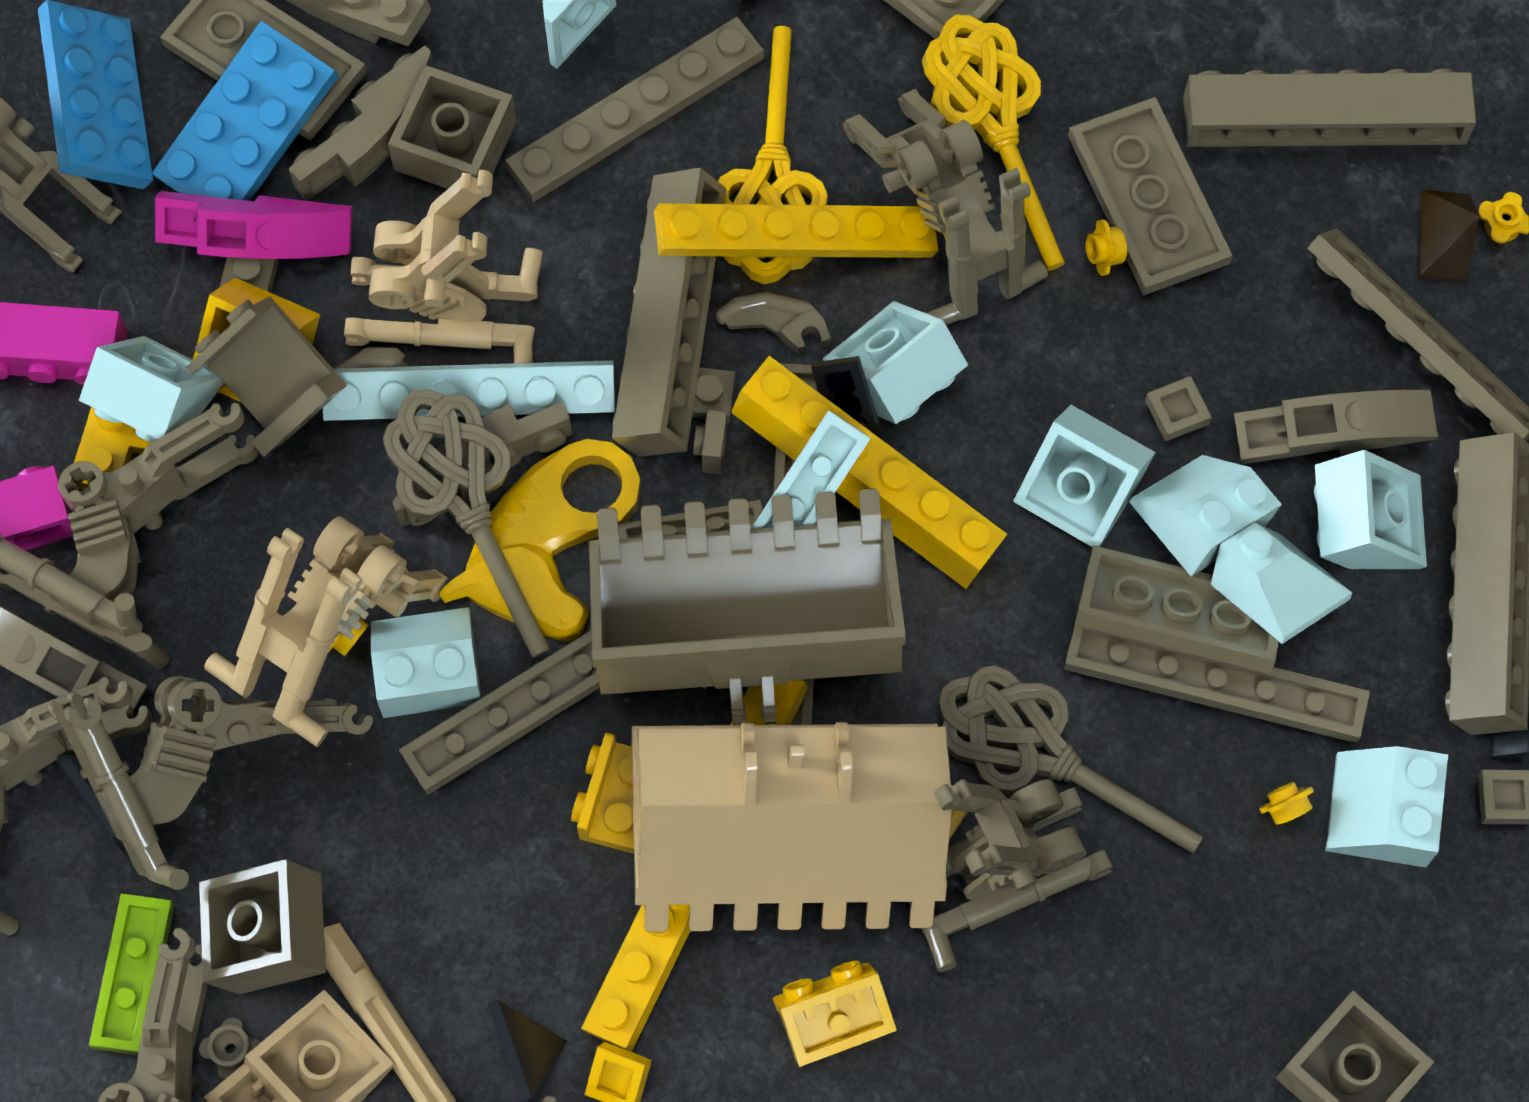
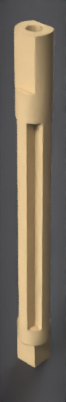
M337 923L324 927L327 971L354 1012L358 1014L379 1048L394 1062L393 1069L414 1101L457 1102L341 924Z

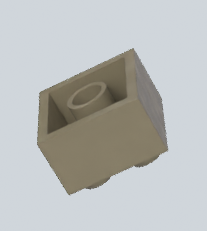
M425 65L388 143L393 169L446 189L459 180L462 173H469L472 177L478 178L479 170H486L493 175L517 122L513 95Z
M284 859L199 882L204 983L239 995L326 973L321 873Z
M1352 991L1285 1066L1276 1079L1302 1102H1400L1431 1067L1434 1061L1357 993Z

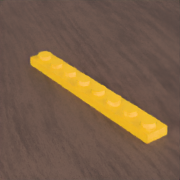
M790 680L787 684L774 685L776 724L770 725H791L808 690L805 681ZM749 686L745 693L743 702L746 706V720L744 723L753 722L754 725H765L761 715L762 686ZM689 904L669 905L668 930L664 932H647L645 930V905H641L581 1027L583 1031L600 1040L632 1052L691 931L689 929Z

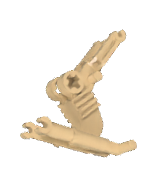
M479 170L478 178L472 177L469 173H462L461 178L430 205L427 216L417 226L403 221H384L376 226L374 255L384 261L402 263L404 266L377 264L374 260L365 257L352 258L350 272L352 284L370 285L369 300L371 303L387 309H407L410 307L409 311L419 312V315L424 317L429 315V319L434 320L438 318V324L421 323L420 321L413 323L350 317L346 318L344 330L345 343L347 345L363 346L368 344L369 341L414 344V346L432 345L490 350L492 346L513 347L514 363H533L532 344L535 328L529 325L481 321L486 316L487 305L481 299L514 301L537 299V281L543 251L535 248H526L519 276L500 275L497 272L479 271L471 265L475 260L486 257L488 243L486 235L474 232L472 240L458 235L459 219L482 198L491 195L493 185L492 173L486 170Z
M342 516L333 519L317 539L313 550L315 559L309 564L312 570L310 572L305 570L301 575L305 578L303 583L298 580L294 585L298 589L296 593L290 591L287 595L297 604L283 616L277 613L281 599L285 596L286 592L284 591L298 553L304 543V538L289 528L283 531L281 539L277 536L272 538L267 549V553L272 557L261 587L257 590L254 597L255 603L236 652V656L239 657L237 665L235 666L218 653H214L207 659L204 666L207 672L244 698H247L254 690L266 659L287 672L282 686L283 689L272 717L316 747L323 742L329 730L303 713L306 702L311 698L330 646L334 643L336 637L342 633L349 639H352L354 634L351 633V630L353 628L356 630L360 628L362 624L358 620L360 617L365 620L369 615L365 610L368 608L373 609L376 604L397 618L403 613L408 602L426 599L436 602L441 598L439 592L446 586L445 583L448 577L436 569L409 572L406 569V560L392 549L395 544L393 540L382 533L374 536H364V532Z

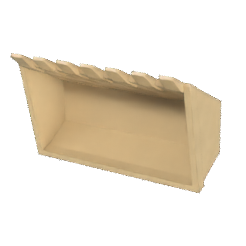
M753 722L742 723L741 725L632 726L635 905H645L644 927L647 932L667 931L669 905L689 904V929L691 931L712 930L714 904H734L733 929L736 931L755 930L757 928L758 904L778 903L777 927L780 930H798L801 928L803 903H822L821 926L823 929H843L845 927L847 902H866L865 925L868 929H885L889 927L891 902H910L909 926L911 928H930L933 926L935 901H945L946 863L952 809L945 811L941 809L934 794L935 790L944 784H948L951 787L946 727H938V724H848L847 722H836L835 725H754Z

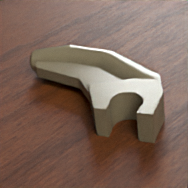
M761 292L737 296L715 311L716 321L720 325L725 324L728 329L766 328L778 335L779 339L797 355L805 353V344L802 338L807 334L816 335L820 340L821 348L829 347L831 344V337L824 318L806 300L770 292Z

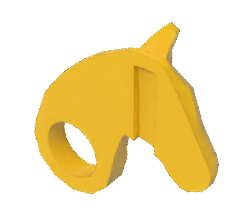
M584 439L558 450L525 472L503 495L491 512V530L542 634L557 641L566 643L578 639L584 633L589 621V611L578 597L568 592L564 587L553 556L567 548L598 537L597 512H582L572 507L563 496V485L569 474L579 467L594 464L611 469L620 478L622 484L621 493L616 502L608 507L617 510L618 524L628 522L638 508L641 491L639 474L632 457L612 442ZM475 542L466 570L451 580L439 592V596L445 603L469 597V600L487 611L515 623Z

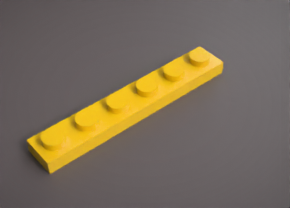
M659 203L654 210L659 256L932 258L938 252L936 230L925 225L924 220L927 218L921 214L920 209L924 208L922 206Z

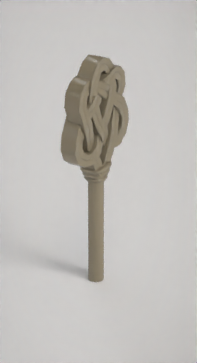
M429 389L413 390L402 401L397 414L398 418L387 425L383 437L388 459L399 470L396 491L401 506L413 516L427 519L434 518L448 511L455 518L456 524L465 530V533L472 534L532 658H536L548 652L550 648L491 530L490 504L487 503L485 494L492 492L504 483L510 472V451L500 437L483 428L480 411L471 398L458 393L444 396ZM420 409L430 410L427 416H416ZM456 413L461 414L465 423L458 421ZM434 437L445 439L446 457L431 445ZM401 438L404 439L408 446L406 451L401 446ZM461 442L468 443L469 471L462 468ZM484 450L489 452L494 459V466L486 474ZM420 462H424L432 471L444 478L443 483L423 468ZM413 483L431 499H421L415 495L412 488ZM458 488L469 492L471 509L457 496Z
M996 665L982 667L971 677L953 679L942 688L938 709L943 723L942 727H946L948 754L957 761L973 765L981 784L996 786L1003 795L1011 796L1020 789L1030 785L1036 775L1048 777L1051 780L1064 781L1065 783L1073 781L1194 854L1203 839L1202 835L1081 763V757L1077 756V752L1073 750V747L1067 744L1061 737L1069 717L1067 702L1057 689L1044 683H1021L1010 671ZM967 698L966 704L959 708L956 707L955 702L957 700ZM1038 704L1046 707L1051 714V721L1048 719V717L1045 715V713L1042 711ZM1013 707L1016 708V710L1019 712V714L1021 715V717L1024 719V721L1027 723V725H1028L1029 727H1027V728L1025 727V725H1024V723L1022 722L1020 716H1019V715L1017 714V712L1013 709ZM993 715L1001 726L985 724L984 718ZM1002 748H1015L1016 751ZM1036 748H1045L1050 756L1038 754ZM996 769L1005 770V771H1011V772H1016V773H1013V774H1011V775H1005V774H1001V773H1000L999 771H997Z

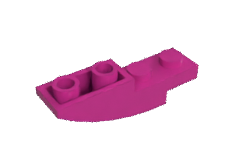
M160 191L155 197V242L197 247V254L234 258L297 259L350 254L352 247L353 206L260 195L252 202Z

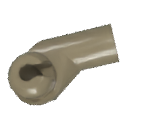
M367 347L336 366L335 369L407 367L409 365L403 359L405 354L398 348Z

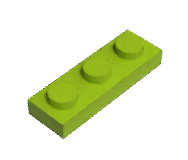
M121 893L89 1046L92 1049L138 1055L142 1025L159 957L158 947L162 943L167 944L175 907L172 900Z

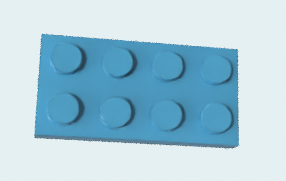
M46 0L38 8L59 172L145 189L153 181L130 19Z
M260 21L153 170L152 175L177 193L250 201L340 75L327 64Z

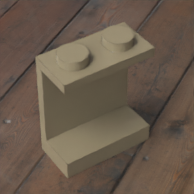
M271 296L255 305L248 299L234 309L226 317L231 325L222 334L216 329L201 340L194 348L199 355L186 367L193 375L210 365L263 426L264 430L251 441L263 457L284 444L347 386Z

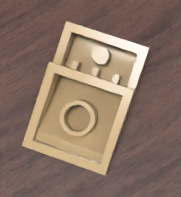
M323 990L245 1055L244 1064L204 1097V1102H362L394 1067V1062L340 1005Z

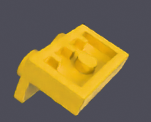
M605 732L601 746L593 745L585 771L586 774L592 775L587 794L583 792L578 793L571 821L578 823L577 830L580 840L634 854L632 746L617 743L615 735Z
M860 961L842 963L831 970V976L812 982L810 978L791 982L783 987L782 994L773 997L775 1007L781 1015L799 1067L897 1031L879 975L869 963L861 964Z

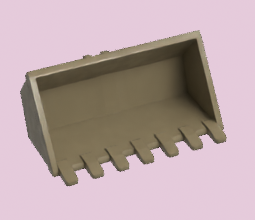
M875 488L861 489L859 491L860 521L837 522L835 494L831 491L818 492L815 495L817 524L794 525L791 497L789 495H776L772 497L773 527L750 529L747 499H730L728 501L730 530L706 532L704 503L701 501L687 502L684 506L686 533L663 535L661 507L657 504L644 505L641 508L642 537L619 538L618 515L615 508L599 509L597 512L599 540L589 541L592 661L593 667L597 668L601 695L715 686L716 689L730 688L733 725H741L746 720V706L742 700V687L762 686L761 715L765 725L776 724L775 684H787L790 680L902 672V645H905L906 636L891 518L881 519L878 490Z

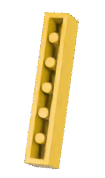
M768 356L741 389L731 413L794 461L828 410L870 436L871 439L836 492L860 509L859 491L861 489H877L880 499L881 519L891 518L893 535L967 589L1001 544L1007 533L772 357Z

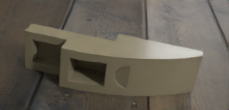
M286 0L303 11L360 38L376 43L380 37L408 47L432 11L427 0Z
M426 45L414 54L408 53L402 56L394 64L393 69L379 80H372L363 85L357 92L356 97L351 100L356 118L338 125L330 138L315 149L310 148L303 151L295 159L293 165L288 168L294 189L305 201L312 199L342 175L356 187L390 156L389 140L425 65L434 68L431 51Z
M1379 390L1328 394L1283 400V406L1234 413L1242 464L1340 450V454L1438 439L1431 390Z
M563 402L519 420L516 419L510 404L481 417L483 428L500 437L510 451V468L517 465L522 457L538 450L543 453L553 451L562 446L567 438L572 437L570 417ZM444 442L437 450L446 457ZM461 442L462 468L469 471L468 443ZM484 450L486 474L494 466V459L489 452ZM424 462L420 464L443 483L444 478L432 471ZM413 483L412 488L415 495L421 499H431ZM458 488L457 496L467 506L470 505L469 492ZM398 494L392 501L395 515L401 528L409 524L413 526L423 525L436 518L427 519L413 516L401 506Z
M0 604L1 666L57 697L99 682L103 677L108 678L113 684L114 690L111 694H114L118 690L119 683L126 681L133 691L132 698L128 704L135 711L149 686L148 684L65 641L59 635Z

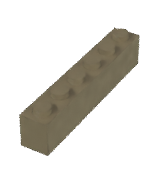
M1349 69L1339 73L1316 74L1311 70H1298L1291 74H1269L1262 70H1253L1245 74H1222L1218 71H1204L1197 75H1189L1183 96L1186 147L1466 145L1476 125L1471 72H1455L1452 69H1438L1431 73H1409L1404 69H1393L1385 73H1362L1359 70Z
M701 167L653 175L651 192L647 201V218L644 237L640 245L641 256L637 281L633 289L634 300L630 325L626 334L627 344L623 369L619 378V395L616 413L612 422V439L638 457L686 452L688 448L716 256H659L654 210L659 203L724 204L726 188Z
M1511 432L1460 440L1459 459L1456 460L1454 465L1455 478L1458 483V500L1452 513L1453 523L1456 528V550L1451 554V568L1455 579L1454 596L1449 601V614L1453 622L1452 643L1449 644L1447 649V660L1451 669L1450 690L1446 694L1445 706L1449 721L1470 735L1527 730L1529 443L1517 433Z

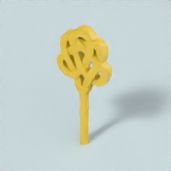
M956 14L946 21L939 37L930 42L922 59L924 73L935 87L930 104L945 117L947 127L966 120L983 137V141L990 148H993V151L1000 154L1007 172L1018 168L1021 183L1027 182L1030 187V196L1024 198V215L1047 270H1055L1063 266L1065 262L1017 148L1019 143V124L1017 123V118L1027 115L1041 95V80L1034 68L1018 56L1016 41L1008 28L998 23H983L970 15ZM969 62L978 66V73L968 64ZM997 72H999V90L996 88ZM1019 84L1022 89V96L1017 98V86ZM989 111L997 116V120L989 113Z
M777 26L773 29L765 144L761 146L752 170L733 169L720 177L718 182L726 188L724 204H754L757 199V204L783 205V201L786 205H806L801 195L802 193L810 198V205H827L828 195L823 182L810 173L797 170L791 171V159L787 148L784 146L792 30L787 26ZM772 169H774L776 181L770 185L768 179ZM740 190L734 202L732 203L729 199L730 196L734 192ZM723 256L729 264L741 266V269L751 280L764 285L779 281L790 270L802 269L813 260V257Z

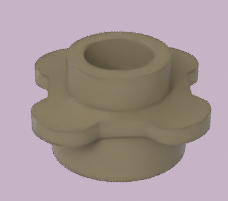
M228 1018L223 1021L221 1027L212 1032L209 1038H204L201 1041L199 1052L204 1059H211L218 1067V1075L225 1080L244 1064L245 1055L259 1045L260 1042L257 1039H250L243 1031V1023L239 1019ZM233 1044L235 1045V1051L231 1054L227 1053L226 1047Z

